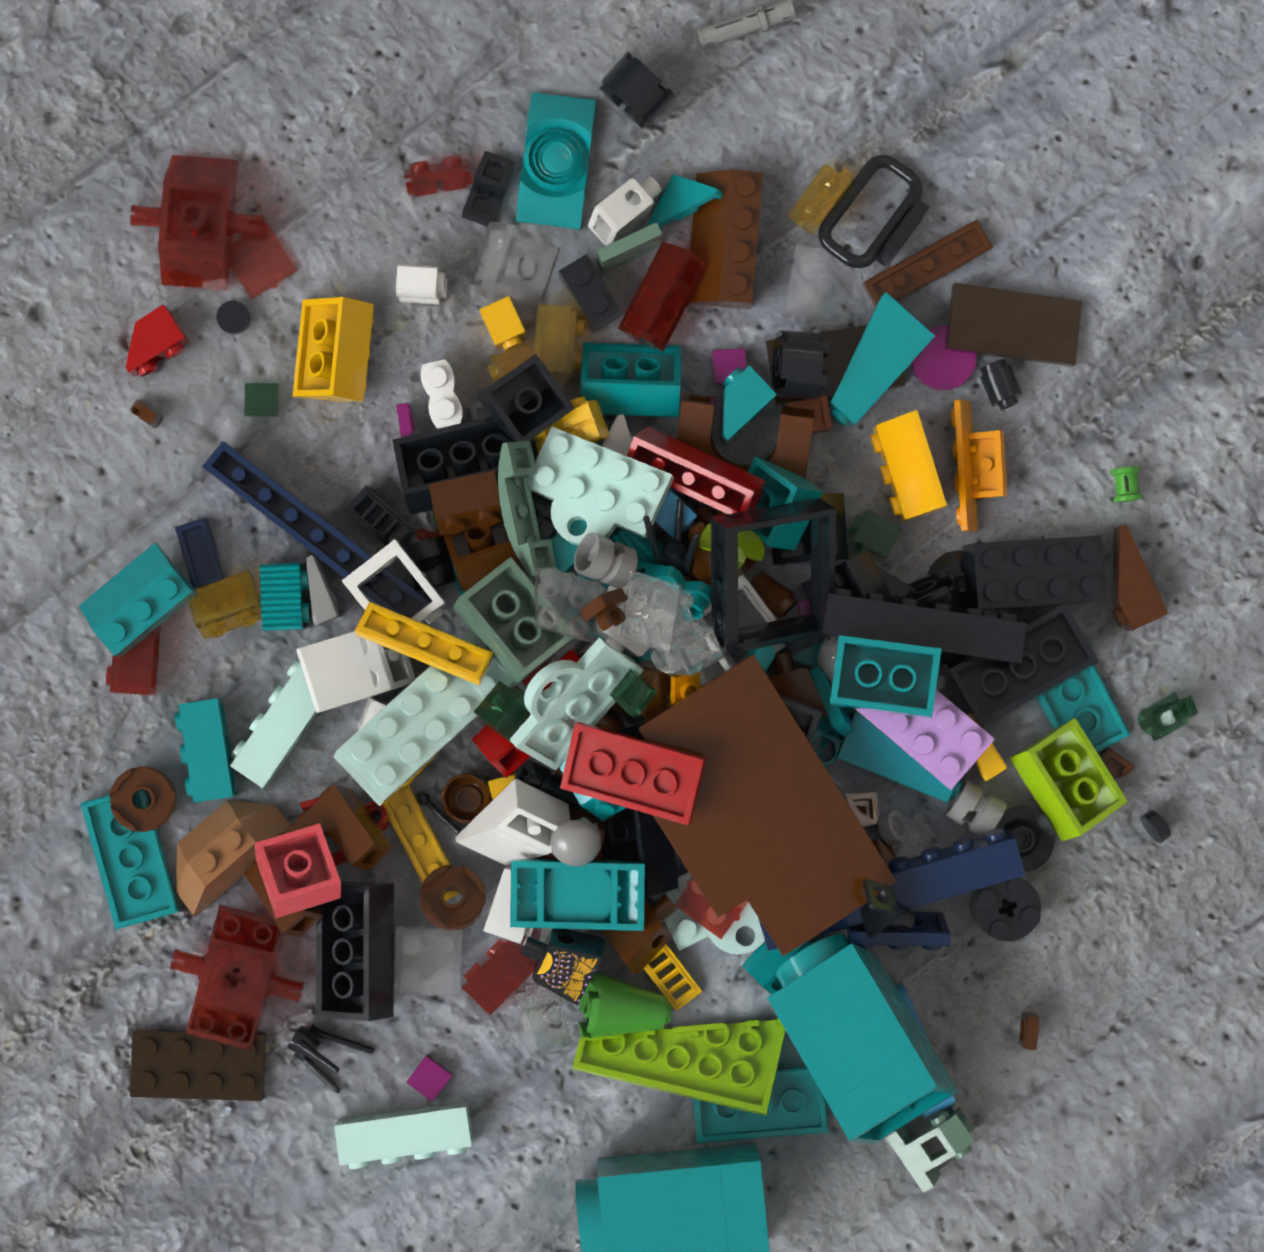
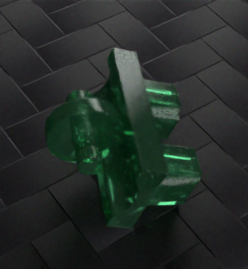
M1175 692L1142 709L1138 716V723L1142 731L1151 735L1153 741L1189 723L1187 718L1198 714V710L1191 695L1179 699Z

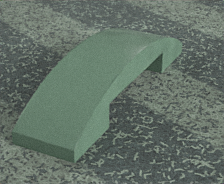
M506 442L502 444L500 452L498 489L502 517L508 538L518 560L530 577L557 573L558 570L551 539L541 540L528 481V476L537 474L531 442Z

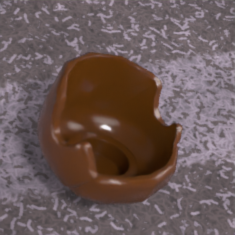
M460 773L450 778L441 793L446 813L460 823H470L492 802L488 784L474 773Z

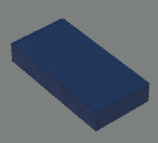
M208 518L176 526L175 531L191 585L198 590L226 581Z

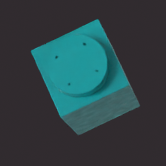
M835 934L804 948L788 959L777 970L776 976L783 988L767 997L849 1141L875 1144L959 1092L876 953L855 944L849 945L845 934Z
M756 1143L598 1158L597 1177L575 1179L581 1252H770L761 1160Z

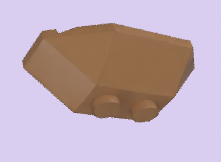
M226 800L177 843L176 893L193 916L197 917L245 875L244 873L253 865V861L256 859V842L279 836L292 826L276 805Z

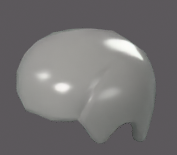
M582 817L580 820H570L560 825L551 839L552 853L559 861L569 866L579 867L587 865L596 858L601 849V833L596 822L592 824L585 817Z

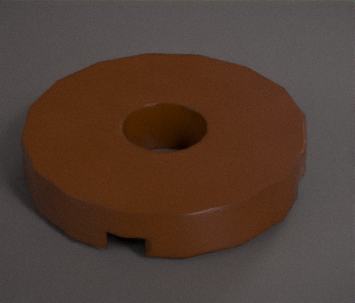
M139 766L126 770L117 777L110 790V807L113 816L120 825L131 831L147 832L158 829L170 820L176 809L177 794L174 784L164 772L155 767ZM142 789L148 791L152 798L151 804L146 809L138 807L134 800L136 793Z
M444 865L432 871L424 880L420 892L421 909L426 919L436 927L448 931L462 930L473 925L482 915L486 905L485 886L480 876L470 868ZM455 890L461 893L463 898L457 904H449L444 900V895L448 891Z

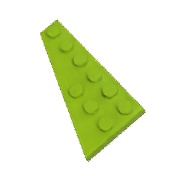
M777 1018V1020H750L730 1024L714 1023L679 1026L672 1029L590 1039L582 1038L580 1035L572 1068L573 1070L766 1116L786 1030L779 1018Z

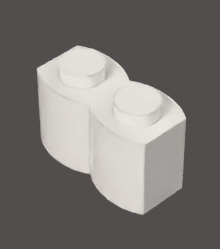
M398 263L396 295L399 297L400 302L440 305L441 298L447 299L448 279H446L445 273L440 272L439 266Z
M443 359L423 364L421 368V381L426 393L430 397L428 405L429 414L436 428L440 429L464 423V410L456 395L457 381L449 363Z

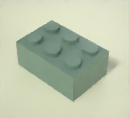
M511 557L458 597L453 606L486 648L494 653L495 659L517 685L569 645L576 636Z

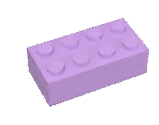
M937 689L932 719L854 708L950 790L994 741L991 735Z

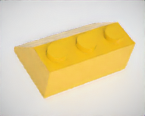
M347 297L302 300L292 397L336 402H364L374 304Z
M918 410L875 425L873 428L874 434L870 435V441L874 453H880L884 464L879 466L884 485L890 484L893 497L889 498L893 515L900 516L901 522L946 507L947 503Z

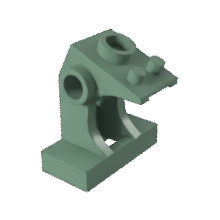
M960 1107L956 1110L949 1108L936 1113L929 1120L932 1125L920 1132L913 1133L906 1124L886 1137L923 1193L935 1186L941 1174L936 1166L952 1157H955L956 1160L961 1159L972 1150L971 1144L975 1140L970 1133L975 1129ZM937 1136L945 1148L930 1155L923 1143Z

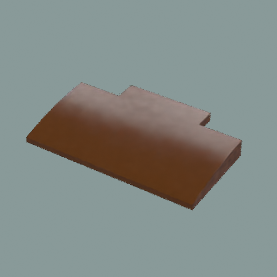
M754 654L749 655L638 725V729L646 741L707 758L692 823L684 825L654 816L717 917L747 900L782 956H785L866 904L867 899L862 885V881L865 879L892 886L897 882ZM873 890L875 897L880 894L878 891Z

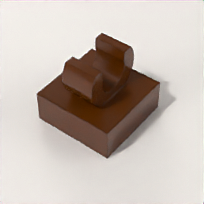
M618 588L597 596L579 611L585 622L597 618L600 628L606 631L611 626L617 627L626 620L624 612L618 606L628 600L623 589Z

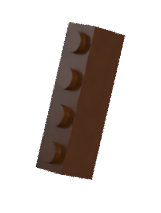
M730 169L697 173L696 182L717 188L723 195L721 199L714 198L699 206V210L693 213L685 304L750 309L753 298L763 172Z

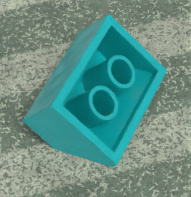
M583 342L581 397L585 396L586 401L597 400L602 414L679 417L681 345Z
M155 542L80 604L79 608L93 632L113 656L123 657L194 598L198 592Z

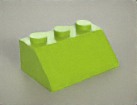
M1076 718L1037 738L1009 757L1061 841L1083 835L1128 802Z

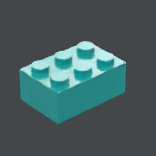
M839 635L830 704L932 719L941 649Z

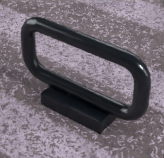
M878 155L872 157L865 163L822 221L818 229V239L821 246L836 259L852 268L861 269L868 267L875 260L887 268L930 208L920 200L923 190L919 176L891 156ZM886 168L903 179L909 185L910 191L866 252L862 255H855L835 242L831 232L876 170Z

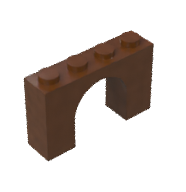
M684 393L681 401L677 440L748 472L751 464H737L728 460L719 452L714 443L713 424L717 397ZM782 406L777 443L771 454L764 460L806 479L815 410Z
M335 784L324 790L320 795V799L310 809L302 812L297 821L286 832L282 833L286 834L320 823L324 836L330 835L351 866L371 870L392 849V846L354 791ZM256 859L253 861V865L244 873L282 933L302 937L324 916L317 905L275 918Z

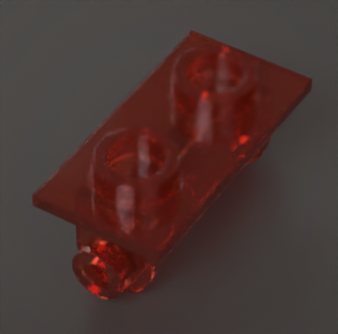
M453 155L442 158V163L429 165L428 161L409 164L410 168L404 169V179L411 178L412 180L406 182L408 195L414 194L415 197L438 193L436 181L442 180L444 192L467 188L466 185L472 184L471 172H464L463 170L469 168L468 158L461 159L460 155Z

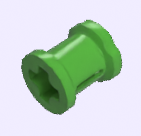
M1140 466L1110 470V475L1114 476L1116 496L1113 498L1114 503L1144 499L1143 494L1139 492L1137 473L1140 472ZM1125 477L1128 478L1129 492H1126Z

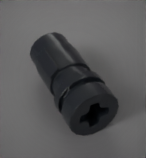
M529 759L518 768L515 774L516 779L569 804V808L578 809L580 807L573 792L560 788L562 776L557 772L551 774L550 769Z

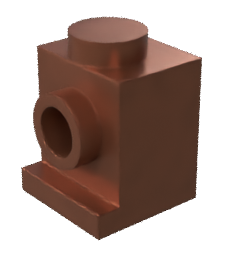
M827 395L815 399L787 402L786 406L815 410L812 434L828 432L832 429Z

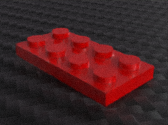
M576 722L560 788L684 825H690L707 758L583 722Z

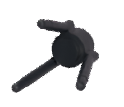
M680 498L677 500L674 543L668 544L662 551V554L649 516L645 515L643 521L655 557V564L675 567L685 576L692 571V561L700 534L694 533L687 552L681 544L684 501Z
M312 1025L310 1029L300 1026L287 1048L295 1052L294 1056L303 1061L335 1093H339L340 1088L311 1060L314 1058L334 1073L339 1072V1067L318 1052L322 1045L318 1038L320 1037L369 1054L374 1053V1048L323 1031L315 1025Z

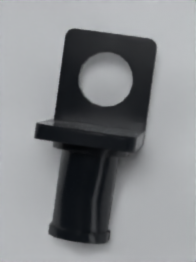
M870 879L862 881L868 904L861 909L860 913L867 937L874 938L888 925L902 931H908V928L913 927L915 921L914 913L911 910L899 908L893 887ZM873 890L878 891L880 894L875 897Z

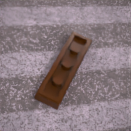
M978 219L868 279L862 285L875 307L885 292L898 302L992 250L993 246Z

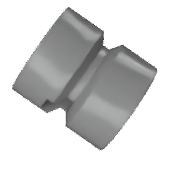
M593 532L587 534L581 540L574 556V569L576 573L594 580L600 579V582L617 589L624 588L630 583L638 563V555L634 548L619 542H613L611 539Z
M966 779L962 783L956 798H952L945 816L960 825L968 823L971 832L984 837L986 832L996 828L1006 810L1007 803L992 794L984 796L981 787Z

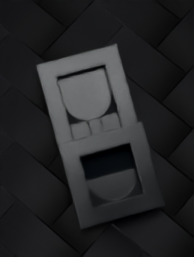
M488 151L484 152L474 176L472 189L463 208L462 218L493 228L516 161Z

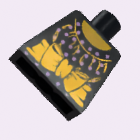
M552 928L545 943L527 936L522 945L520 955L536 961L532 979L536 983L578 1006L602 959L605 939L569 929Z

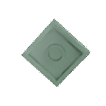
M657 222L596 250L597 263L602 273L608 272L661 247L662 232Z

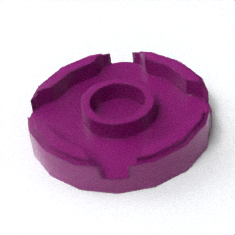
M945 325L928 329L935 337L911 363L913 373L921 384L936 391H948L960 387L970 378L976 366V353L945 349L948 328Z

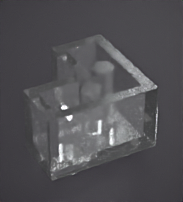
M668 594L636 611L639 619L638 629L650 645L652 650L651 659L658 670L669 674L691 676L724 658L712 627L696 626L684 595Z

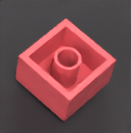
M320 823L255 843L256 862L275 918L341 898V881Z

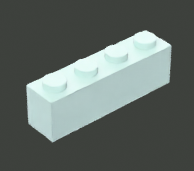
M298 658L287 672L290 679L284 688L278 686L270 696L268 702L272 705L265 715L260 713L251 724L249 729L253 733L247 742L241 740L231 754L234 761L230 766L261 788L269 786L318 714L315 711Z
M468 1102L338 1120L334 1125L339 1166L348 1164L349 1169L368 1166V1161L381 1160L382 1164H393L400 1162L402 1156L414 1155L416 1160L433 1157L434 1152L447 1150L448 1155L467 1152L466 1147H472L474 1141Z

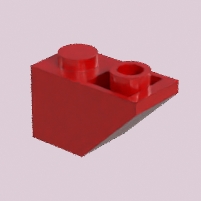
M164 304L135 322L125 366L127 371L134 377L149 375L158 368V362L166 357L173 359L185 351L184 346L190 343L177 320Z

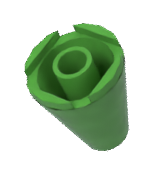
M595 972L579 1003V1011L583 1012L585 1022H579L580 1035L582 1038L590 1039L661 1030L664 1028L665 1023H670L672 1004L667 1003L666 996Z

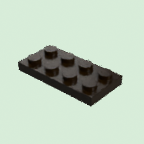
M134 1029L132 1031L130 1097L263 1101L266 1033Z

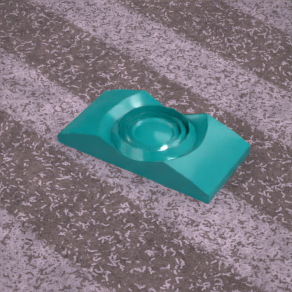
M532 92L526 127L516 222L581 230L597 100Z
M555 858L511 860L510 927L644 931L645 863L620 860H592L587 865L574 867L566 865Z

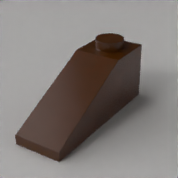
M1125 524L1114 529L1112 603L1115 609L1112 610V614L1120 628L1124 626L1126 631H1133L1167 615L1168 611Z

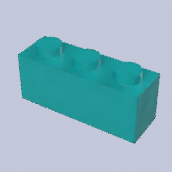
M223 698L178 704L179 712H175V722L177 730L183 732L184 744L180 745V755L182 763L188 765L189 777H185L188 797L192 796L193 803L237 796L234 768L230 766L233 760Z

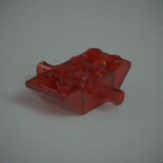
M172 155L163 180L161 208L131 206L130 212L134 213V215H130L131 226L160 227L158 251L161 284L163 286L228 291L232 236L235 233L264 235L265 229L262 228V225L265 226L264 215L238 214L234 210L238 160ZM198 214H201L203 221L195 226L191 220L197 219Z
M220 904L207 954L203 957L183 952L179 949L174 951L172 959L175 960L171 962L170 970L196 975L200 980L186 1031L187 1035L251 1051L265 1013L268 998L274 995L293 1000L297 1003L300 1002L301 990L304 989L305 982L276 976L277 972L275 971L281 952L283 933L272 917ZM237 968L240 969V975L245 977V980H241L238 983L231 976V973Z

